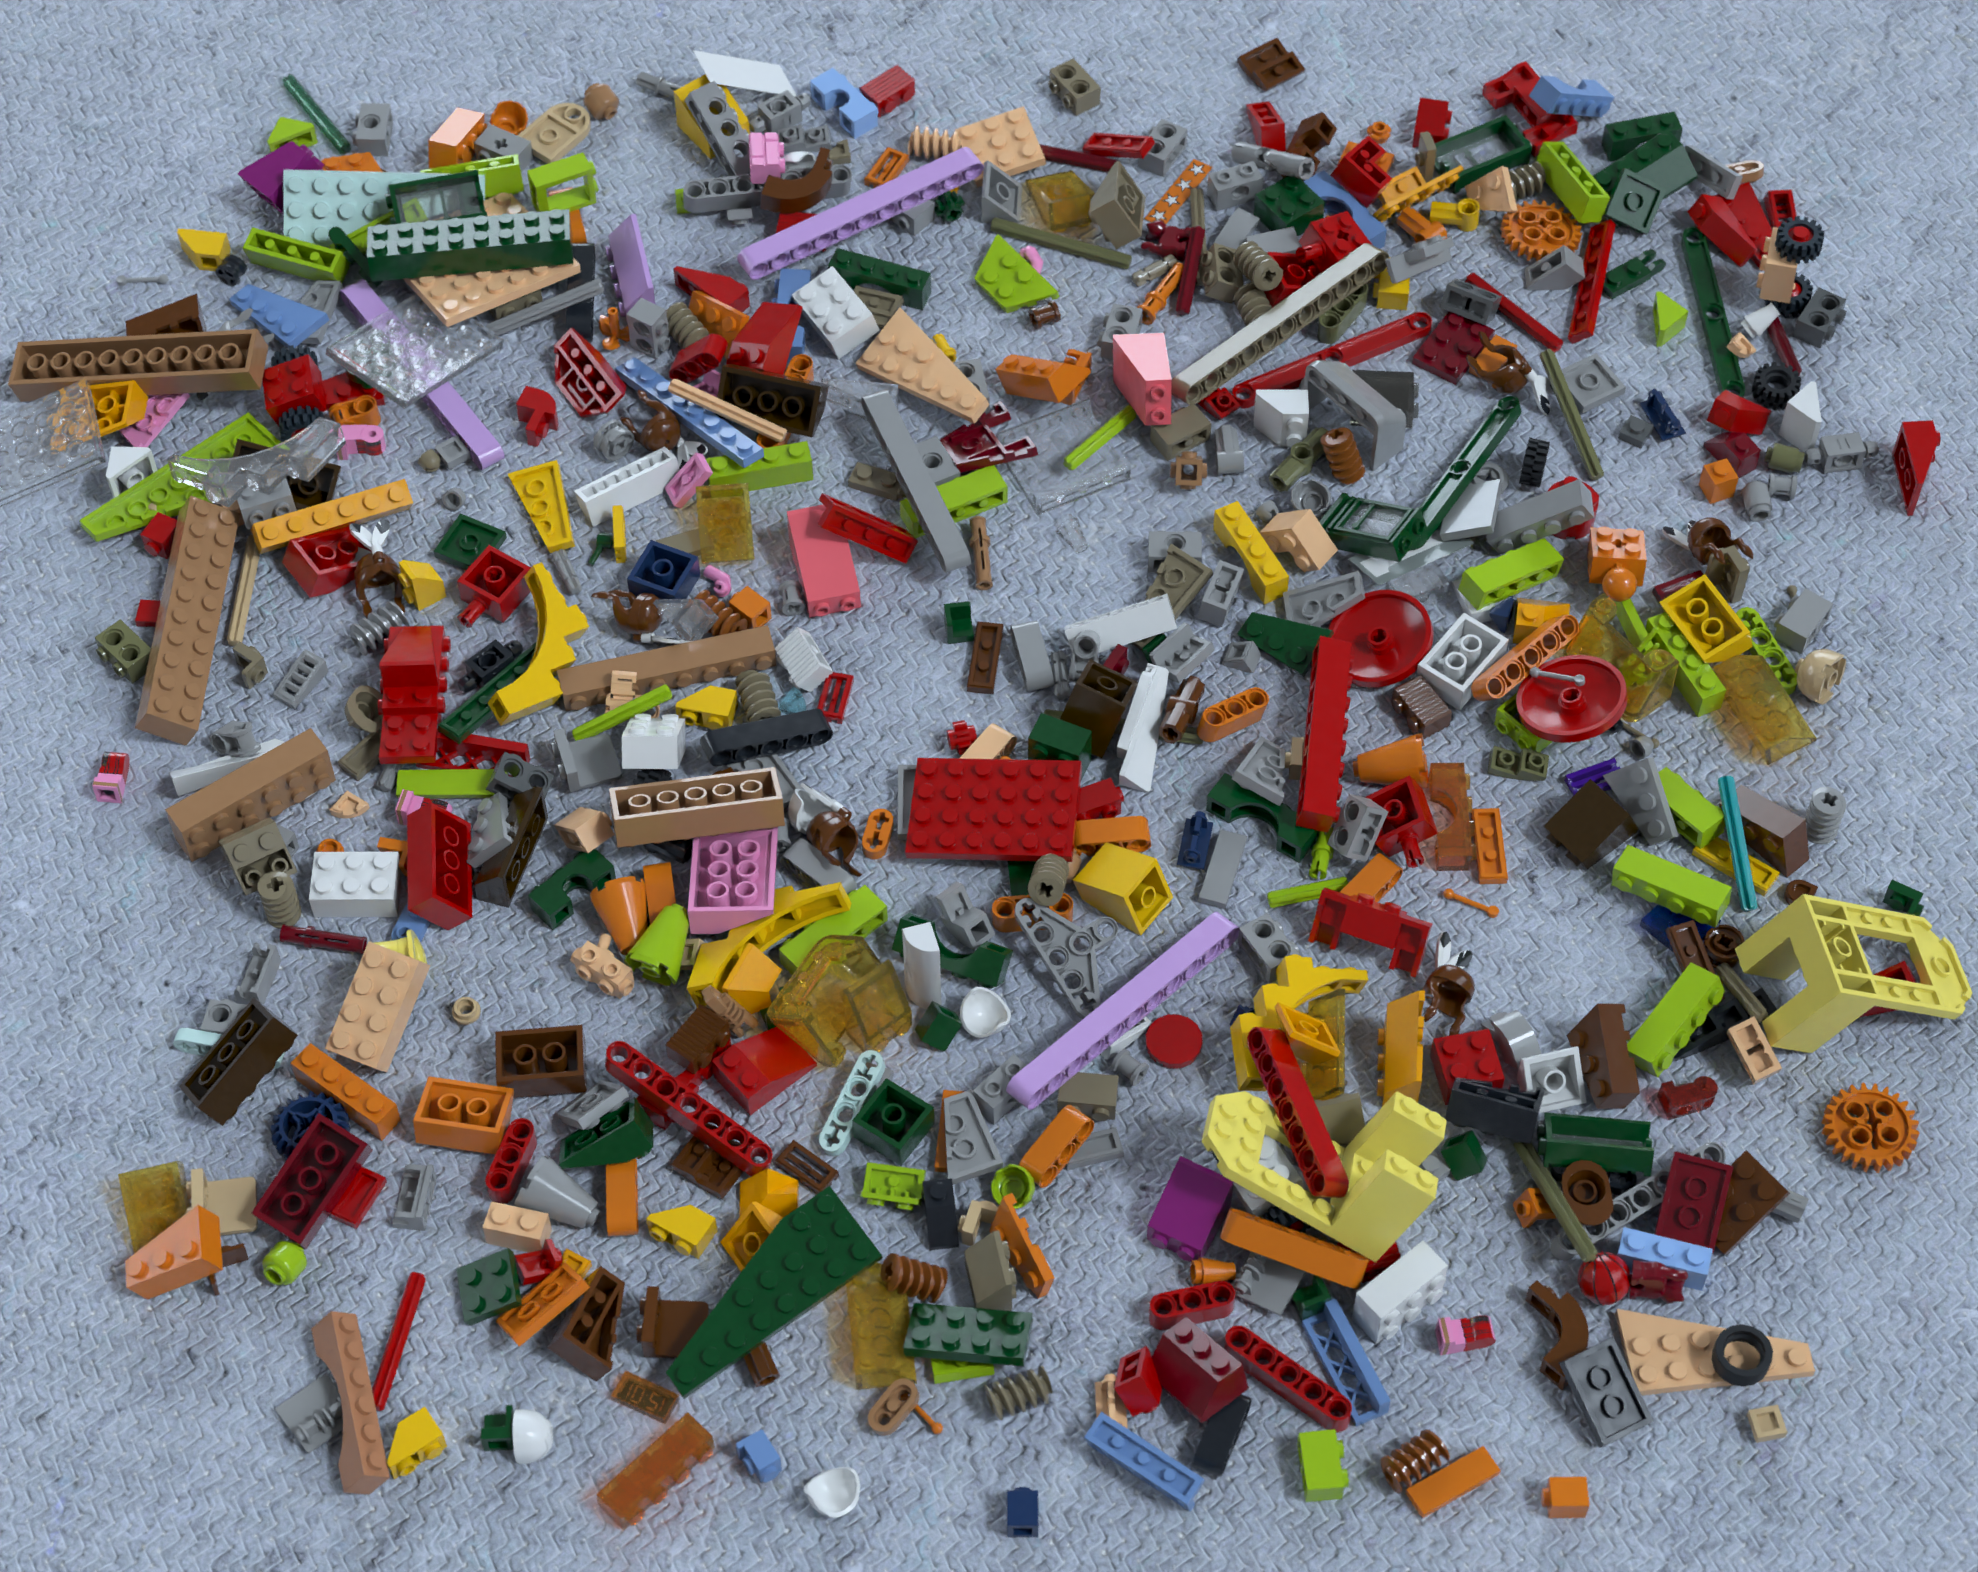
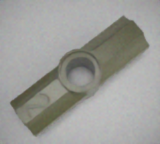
M1322 426L1315 428L1302 442L1292 446L1290 455L1269 476V481L1276 490L1280 492L1288 491L1301 476H1306L1312 471V465L1324 453L1320 438L1328 431Z

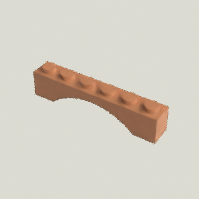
M330 1311L311 1330L316 1355L331 1370L341 1397L343 1437L338 1466L344 1493L370 1495L388 1480L390 1475L357 1315Z

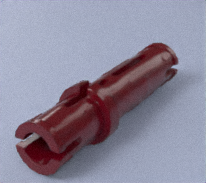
M283 924L280 930V942L301 944L309 949L314 946L364 954L367 946V937L316 930L314 926L302 928ZM299 935H304V936H309V937H317V938H319V939H313V938H308V937H300ZM330 939V940H336V941H343V942H348V944L339 943V942H332V941H327V940Z

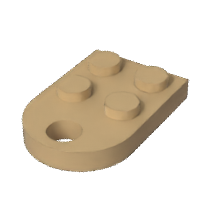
M557 104L545 111L517 136L531 141L533 155L548 164L563 158L587 137L591 130L590 116L587 110L578 104ZM572 115L580 116L576 119L569 118Z

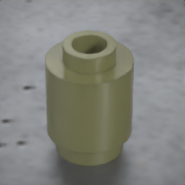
M1774 443L1773 447L1767 448L1764 462H1768V468L1791 474L1793 471L1799 473L1805 453L1800 452L1799 448Z

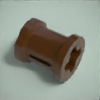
M1049 301L1048 305L1037 309L1032 307L1028 311L1030 321L1036 330L1041 329L1042 325L1052 321H1061L1059 308L1055 301Z

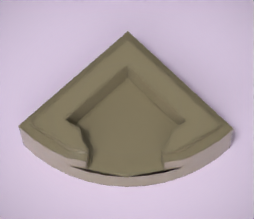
M848 140L839 141L830 150L829 160H833L832 165L851 163Z

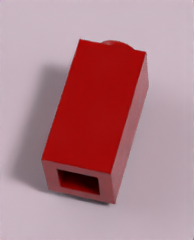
M1111 778L1080 788L1077 821L1115 818L1121 814V803L1124 802L1121 788L1119 786L1115 787Z

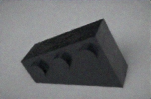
M1456 1077L1445 1116L1448 1122L1461 1128L1470 1127L1478 1129L1486 1135L1507 1137L1515 1143L1525 1142L1531 1144L1545 1088L1537 1087L1536 1092L1520 1091L1519 1085L1510 1084L1509 1089L1492 1087L1493 1083L1490 1081Z

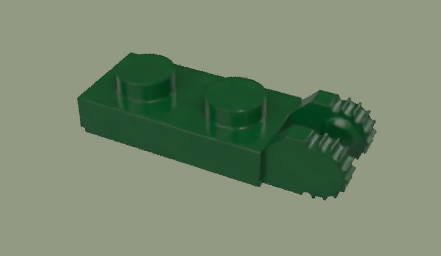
M333 226L328 232L329 238L338 249L346 250L343 252L345 258L351 265L355 262L361 268L358 273L369 283L371 277L367 258L340 227ZM373 281L376 287L383 283V281Z
M1650 248L1642 252L1638 258L1635 257L1606 272L1603 291L1611 299H1614L1650 280L1658 272L1660 273L1664 269L1666 262L1663 259H1658L1647 268L1645 265L1656 257V252Z

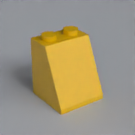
M704 74L675 90L674 99L677 126L712 159L716 155L685 103V99L690 92L710 83L708 77ZM717 84L718 87L720 86L724 90L726 101L730 108L736 111L740 126L750 134L749 120L727 87ZM709 107L712 114H719L717 109ZM721 129L724 135L731 136L729 130Z
M1107 842L1073 879L1083 901L1140 936L1173 899L1171 890L1156 858Z

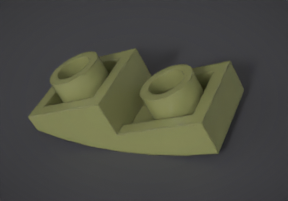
M1493 746L1490 751L1487 774L1516 780L1545 781L1549 755L1526 748L1517 753Z

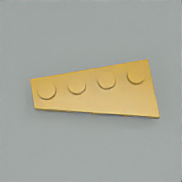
M554 460L507 473L549 553L575 547L558 461Z

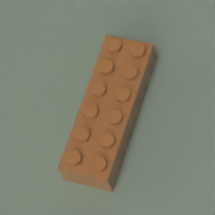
M309 728L170 806L165 811L176 841L191 862L207 856L211 851L220 847L218 840L269 817L277 816L283 810L295 803L304 801L318 790L327 788L332 782L336 781L328 750L314 731Z
M775 767L609 788L617 848L785 826L783 797Z

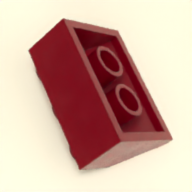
M1185 1317L1162 1334L1152 1355L1161 1388L1199 1422L1203 1423L1249 1389L1243 1365L1189 1318Z

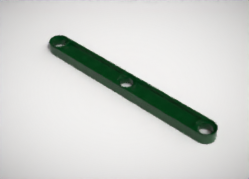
M1688 227L1683 231L1681 246L1719 394L1724 390L1734 389L1739 392L1738 396L1744 398L1745 385L1737 355L1727 348L1732 335L1706 236L1698 227ZM1694 236L1697 237L1699 241L1691 242L1687 239V237ZM1710 311L1716 312L1719 317L1711 318L1706 313Z
M1507 396L1496 403L1420 505L1427 528L1410 550H1416L1425 545L1521 415L1522 410L1517 397Z

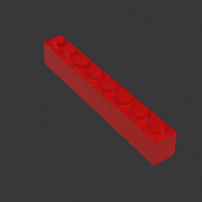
M1320 636L1312 657L1296 826L1328 833L1332 823H1337L1340 815V807L1336 805L1342 793V784L1338 783L1344 771V762H1341V756L1343 757L1347 743L1346 740H1343V735L1347 731L1349 721L1345 718V713L1348 712L1351 700L1350 697H1347V691L1349 692L1353 677L1349 675V670L1352 669L1354 663V654H1351V642Z

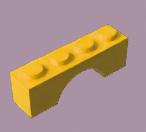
M1236 501L1216 509L1214 512L1213 530L1225 548L1232 546L1240 554L1246 565L1251 586L1262 603L1265 605L1282 598L1283 592L1288 591L1289 575L1240 503Z

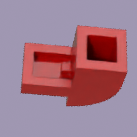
M525 386L516 403L518 419L528 423L525 428L528 445L538 447L542 438H546L549 429L556 431L558 429L559 421L556 403L548 392Z

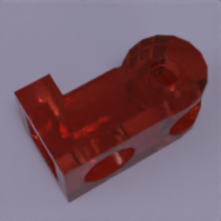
M1700 1076L1693 1083L1675 1087L1671 1080L1661 1083L1657 1097L1668 1120H1672L1710 1108L1717 1094L1718 1086L1712 1078L1707 1076Z

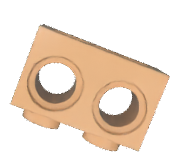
M1755 1016L1727 1030L1726 1034L1753 1085L1781 1071L1782 1067Z

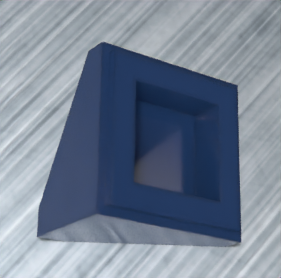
M1513 596L1507 597L1490 611L1489 616L1502 633L1507 632L1513 615Z

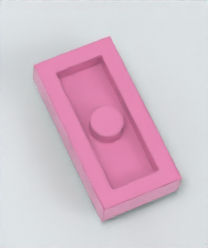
M695 453L664 487L675 507L682 508L713 474L704 455Z

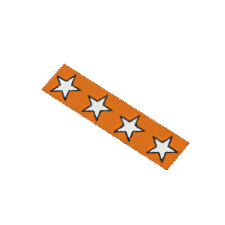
M1193 159L1144 219L1150 222L1161 219L1167 224L1190 196V190L1196 188L1213 167Z

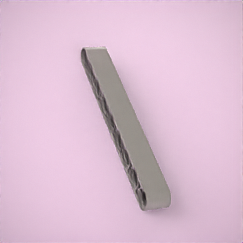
M885 389L861 397L864 413L943 571L947 573L971 565L967 546L889 392Z

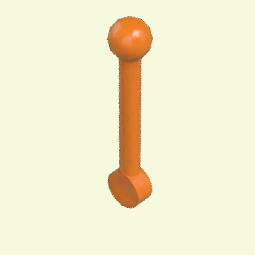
M1450 888L1443 891V896L1446 899L1453 898L1483 910L1491 918L1498 916L1499 909L1494 905L1490 907L1455 894Z
M909 1394L900 1396L902 1401H906L909 1398ZM917 1404L914 1410L931 1426V1431L934 1434H940L943 1431L942 1424L935 1422Z

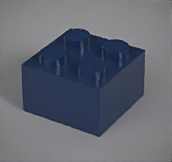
M650 540L627 578L628 590L635 597L642 593L654 594L661 600L663 610L677 615L701 576L699 558L693 554Z

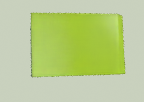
M279 117L267 141L270 153L290 141L299 147L302 144L306 147L317 144L314 125L309 122Z
M1656 292L1652 307L1656 347H1662L1685 328L1688 310L1664 293Z

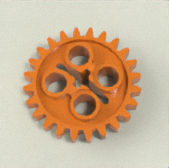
M1533 200L1531 205L1523 201L1522 206L1516 203L1518 212H1507V214H1504L1500 227L1502 231L1501 238H1505V245H1511L1510 251L1518 250V257L1525 254L1527 255V261L1535 258L1537 262L1563 245L1574 253L1575 250H1578L1582 233H1580L1581 226L1577 225L1578 221L1576 219H1571V212L1563 213L1564 207L1556 209L1555 203L1547 206L1545 200L1542 201V204H1538L1536 200Z
M1865 1083L1861 1084L1859 1090L1853 1084L1850 1085L1848 1093L1841 1089L1837 1097L1832 1096L1830 1105H1827L1824 1111L1826 1115L1822 1119V1124L1825 1125L1822 1134L1828 1135L1826 1145H1835L1832 1154L1842 1153V1163L1848 1159L1852 1160L1853 1169L1858 1164H1863L1864 1172L1868 1171L1869 1166H1873L1876 1173H1879L1882 1165L1888 1171H1891L1894 1163L1900 1167L1904 1159L1908 1160L1920 1134L1916 1130L1919 1121L1912 1120L1915 1110L1906 1111L1909 1102L1903 1101L1899 1103L1897 1101L1899 1093L1893 1096L1888 1095L1889 1087H1885L1882 1092L1878 1091L1876 1083H1874L1871 1090L1867 1089ZM1878 1112H1883L1887 1116H1882ZM1848 1113H1853L1857 1115L1858 1118L1852 1117ZM1883 1137L1889 1138L1893 1142H1887L1883 1139ZM1853 1139H1859L1863 1144L1857 1143Z

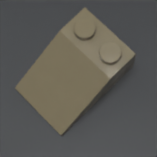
M1120 161L1114 163L1093 195L1088 212L1091 221L1094 224H1098L1101 228L1105 240L1108 243L1111 242L1116 249L1141 237L1146 200L1145 195Z

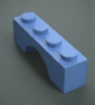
M1541 76L1529 95L1549 114L1602 117L1610 109L1611 102L1615 98L1596 80L1582 79L1577 88H1574L1553 76Z
M1325 170L1303 181L1325 201L1324 213L1336 215L1348 211L1373 246L1379 249L1385 246L1387 229L1384 224L1377 221L1366 207L1359 204L1353 195L1340 186Z
M781 269L780 279H775V294H778V296L773 298L772 303L796 305L792 294L812 281L811 270ZM797 326L787 363H790L794 356L804 354L805 331L802 326Z

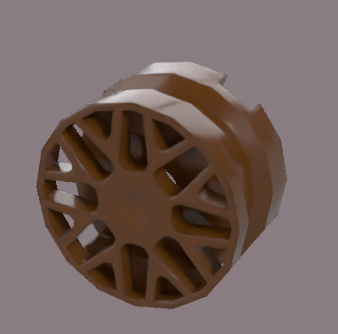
M1719 925L1716 928L1712 927L1707 932L1704 947L1709 959H1711L1710 962L1713 968L1722 963H1728L1733 968L1739 963L1735 949L1744 942V937L1735 927Z

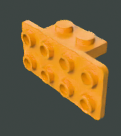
M1462 165L1427 183L1417 166L1393 177L1379 197L1383 206L1372 216L1377 221L1384 222L1393 213L1397 212L1400 214L1402 210L1408 206L1411 207V204L1416 201L1419 204L1430 198V194L1443 192L1450 187V184L1459 179L1458 174L1464 170Z

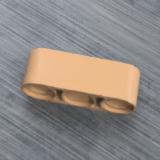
M992 723L960 758L999 759L1001 756L1008 757L1016 746L1017 736Z

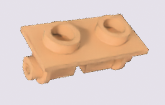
M1107 1374L1102 1382H1095L1096 1419L1103 1412L1127 1428V1408L1114 1389L1116 1375Z

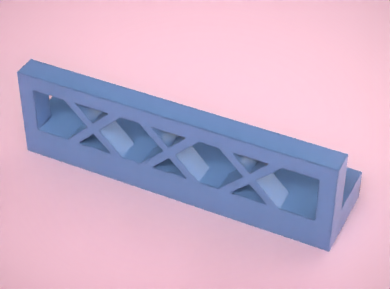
M1337 1299L1325 1302L1324 1312L1302 1320L1301 1325L1336 1391L1350 1401L1352 1405L1351 1419L1356 1427L1387 1414L1391 1400ZM1326 1321L1331 1330L1329 1337L1326 1338L1315 1334L1312 1326ZM1329 1346L1342 1350L1344 1354L1342 1364L1329 1360L1327 1356ZM1342 1372L1356 1377L1358 1383L1355 1389L1342 1385L1340 1381ZM1356 1397L1369 1401L1373 1410L1358 1415L1354 1407Z
M1103 1412L1099 1414L1084 1437L1087 1444L1191 1512L1195 1506L1193 1499L1204 1484V1478Z

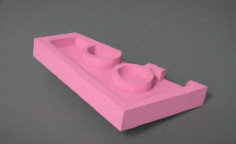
M189 393L148 395L144 419L118 431L132 447H148L189 399Z

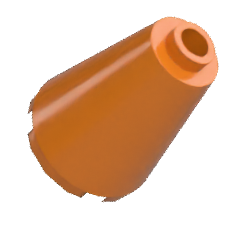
M1422 733L1357 755V760L1353 761L1354 777H1359L1360 782L1390 785L1410 775L1422 789L1428 788V767L1426 754L1422 750V746H1425Z
M635 876L607 881L604 883V889L598 892L596 887L590 893L593 906L620 953L625 956L647 930L646 887L644 880L640 878L638 882Z

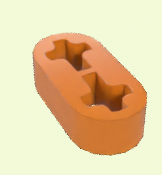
M876 809L869 815L862 838V851L869 859H880L887 852L894 823L892 813L886 809ZM880 820H885V822H883L881 830L877 829V823H879ZM876 838L878 839L879 845H877L875 849L870 848V846L873 845L874 840Z

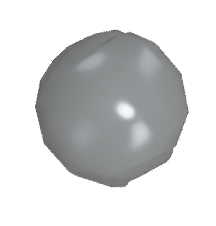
M1315 479L1304 482L1298 481L1291 490V504L1295 511L1311 509L1316 518L1329 510L1331 506V493L1326 485Z

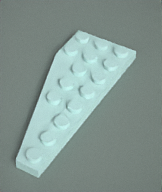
M283 169L284 236L329 247L333 242L329 238L328 232L333 226L340 227L348 235L393 210L387 208L385 194H390L388 185L449 174ZM479 174L480 188L485 201V174ZM457 190L443 191L447 212L459 209L460 204ZM439 192L401 198L402 205L417 198L427 218L443 214Z

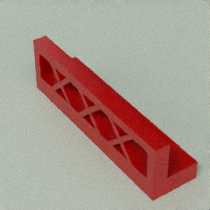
M824 493L821 494L818 500L826 507L818 522L821 528L900 562L907 563L918 543V540L907 529Z
M438 732L436 752H439L442 757L437 759L435 763H416V767L429 770L479 769L477 764L486 760L492 761L494 767L490 769H494L504 752L516 754L528 763L531 758L528 744L471 734L458 744ZM457 756L466 757L468 762L457 766L453 765L450 760Z

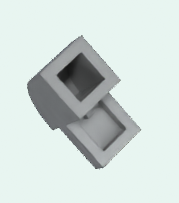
M955 882L935 897L943 913L940 916L942 922L962 945L975 950L996 935L986 913L973 907L962 883Z
M1515 1010L1509 1014L1506 1012L1496 1013L1489 1020L1481 1023L1482 1030L1489 1029L1492 1039L1498 1042L1504 1062L1519 1070L1522 1058L1541 1054L1533 1029L1519 1011Z

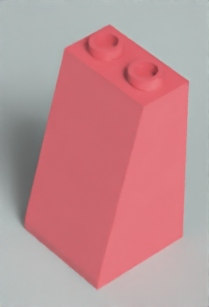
M1164 333L1113 335L1114 384L1145 426L1171 425L1172 379Z
M823 504L787 511L789 544L799 582L802 585V593L809 618L861 608L860 589L848 539L823 529L818 525L826 509Z

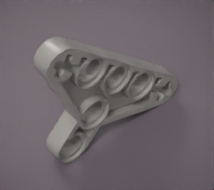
M1031 898L1021 899L1015 906L1014 916L1076 1015L1084 1019L1091 1012L1088 1009H1081L1083 1001L1080 996L1076 999L1073 997L1079 995L1084 988H1087L1088 992H1084L1083 997L1087 1003H1094L1092 1011L1101 1005L1096 952L1116 940L1118 935L1117 922L1110 917H1101L1080 928L1046 906L1035 903ZM1025 906L1027 909L1033 908L1032 918L1034 921L1037 922L1039 917L1043 921L1037 922L1031 928H1028V926H1031L1032 921L1028 915H1021L1022 907ZM1102 924H1108L1113 928V934L1107 938L1102 937L1098 934L1097 928ZM1038 929H1046L1050 933V939L1046 942H1039L1035 939L1034 933ZM1078 938H1084L1089 942V948L1083 952L1078 951L1074 948L1073 942ZM1054 952H1060L1065 956V962L1060 966H1055L1050 962L1049 956ZM1070 975L1078 977L1080 986L1076 989L1067 988L1064 983L1065 978Z

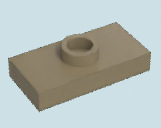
M1429 131L1420 133L1418 152L1415 153L1416 166L1426 183L1433 180L1437 151Z

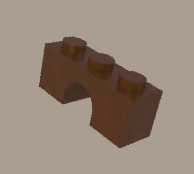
M1323 112L1303 119L1286 152L1311 158L1315 164V170L1312 175L1314 176L1320 164L1319 159L1314 154L1331 143L1338 128Z

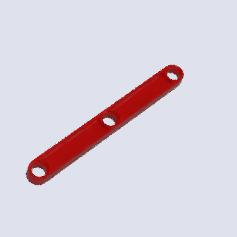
M1424 312L1413 313L1234 386L1232 396L1241 405L1240 409L1255 406L1256 390H1294L1299 388L1300 382L1305 377L1306 367L1315 360L1326 361L1328 357H1336L1340 362L1347 364L1349 367L1429 335L1432 318ZM1421 321L1424 322L1427 326L1423 328H1418L1414 325V323ZM1243 392L1249 394L1250 397L1248 399H1240L1237 397V394Z

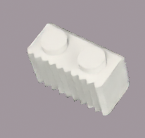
M799 627L794 629L775 647L779 655L777 661L784 669L788 670V673L791 675L789 681L797 689L802 688L812 692L822 681H825V678L833 674L831 667L811 634Z

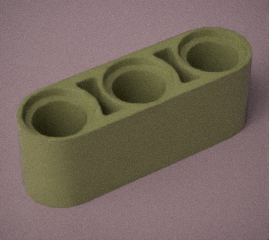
M1364 284L1319 316L1317 338L1320 342L1324 344L1337 342L1366 307L1367 284Z

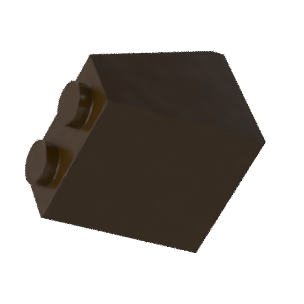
M1089 659L1073 688L1060 720L1092 731L1091 755L1100 758L1104 756L1137 688L1138 682Z
M1591 779L1543 826L1548 832L1547 840L1557 849L1562 846L1568 851L1565 856L1576 867L1581 864L1587 870L1639 831L1630 814Z

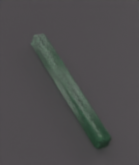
M292 74L284 76L282 81L285 88L338 152L342 155L350 152L352 149L350 142L296 77Z

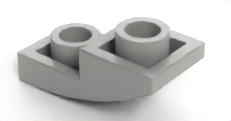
M802 124L778 130L779 142H784L785 152H817L820 150V147L832 149L828 125L804 130Z
M1237 208L1214 243L1237 250L1245 242L1246 236L1252 235L1260 218Z

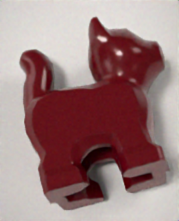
M1161 219L1146 224L1148 233L1145 238L1147 240L1159 239L1158 244L1148 241L1142 242L1140 245L1142 250H1148L1159 255L1161 258L1172 254L1179 261L1185 260V250L1188 246L1191 227L1181 229L1175 226H1167Z
M1633 1260L1629 1299L1645 1297L1649 1299L1661 1298L1667 1304L1683 1302V1285L1688 1278V1273L1684 1270L1666 1267L1657 1261L1643 1262Z

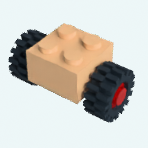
M1795 216L1794 221L1791 217L1787 218V221H1783L1778 228L1773 227L1771 237H1766L1763 252H1767L1768 255H1762L1759 270H1763L1764 273L1759 272L1756 288H1761L1759 299H1764L1766 306L1772 303L1780 315L1781 313L1785 314L1784 318H1789V314H1792L1793 318L1797 317L1798 313L1801 315L1812 298L1813 286L1810 285L1811 281L1809 279L1805 280V276L1802 274L1798 277L1796 272L1797 264H1800V260H1803L1804 264L1808 263L1809 259L1814 261L1816 256L1819 257L1822 250L1824 230H1822L1820 224L1816 225L1815 220L1809 222V217H1804V220H1800V216Z

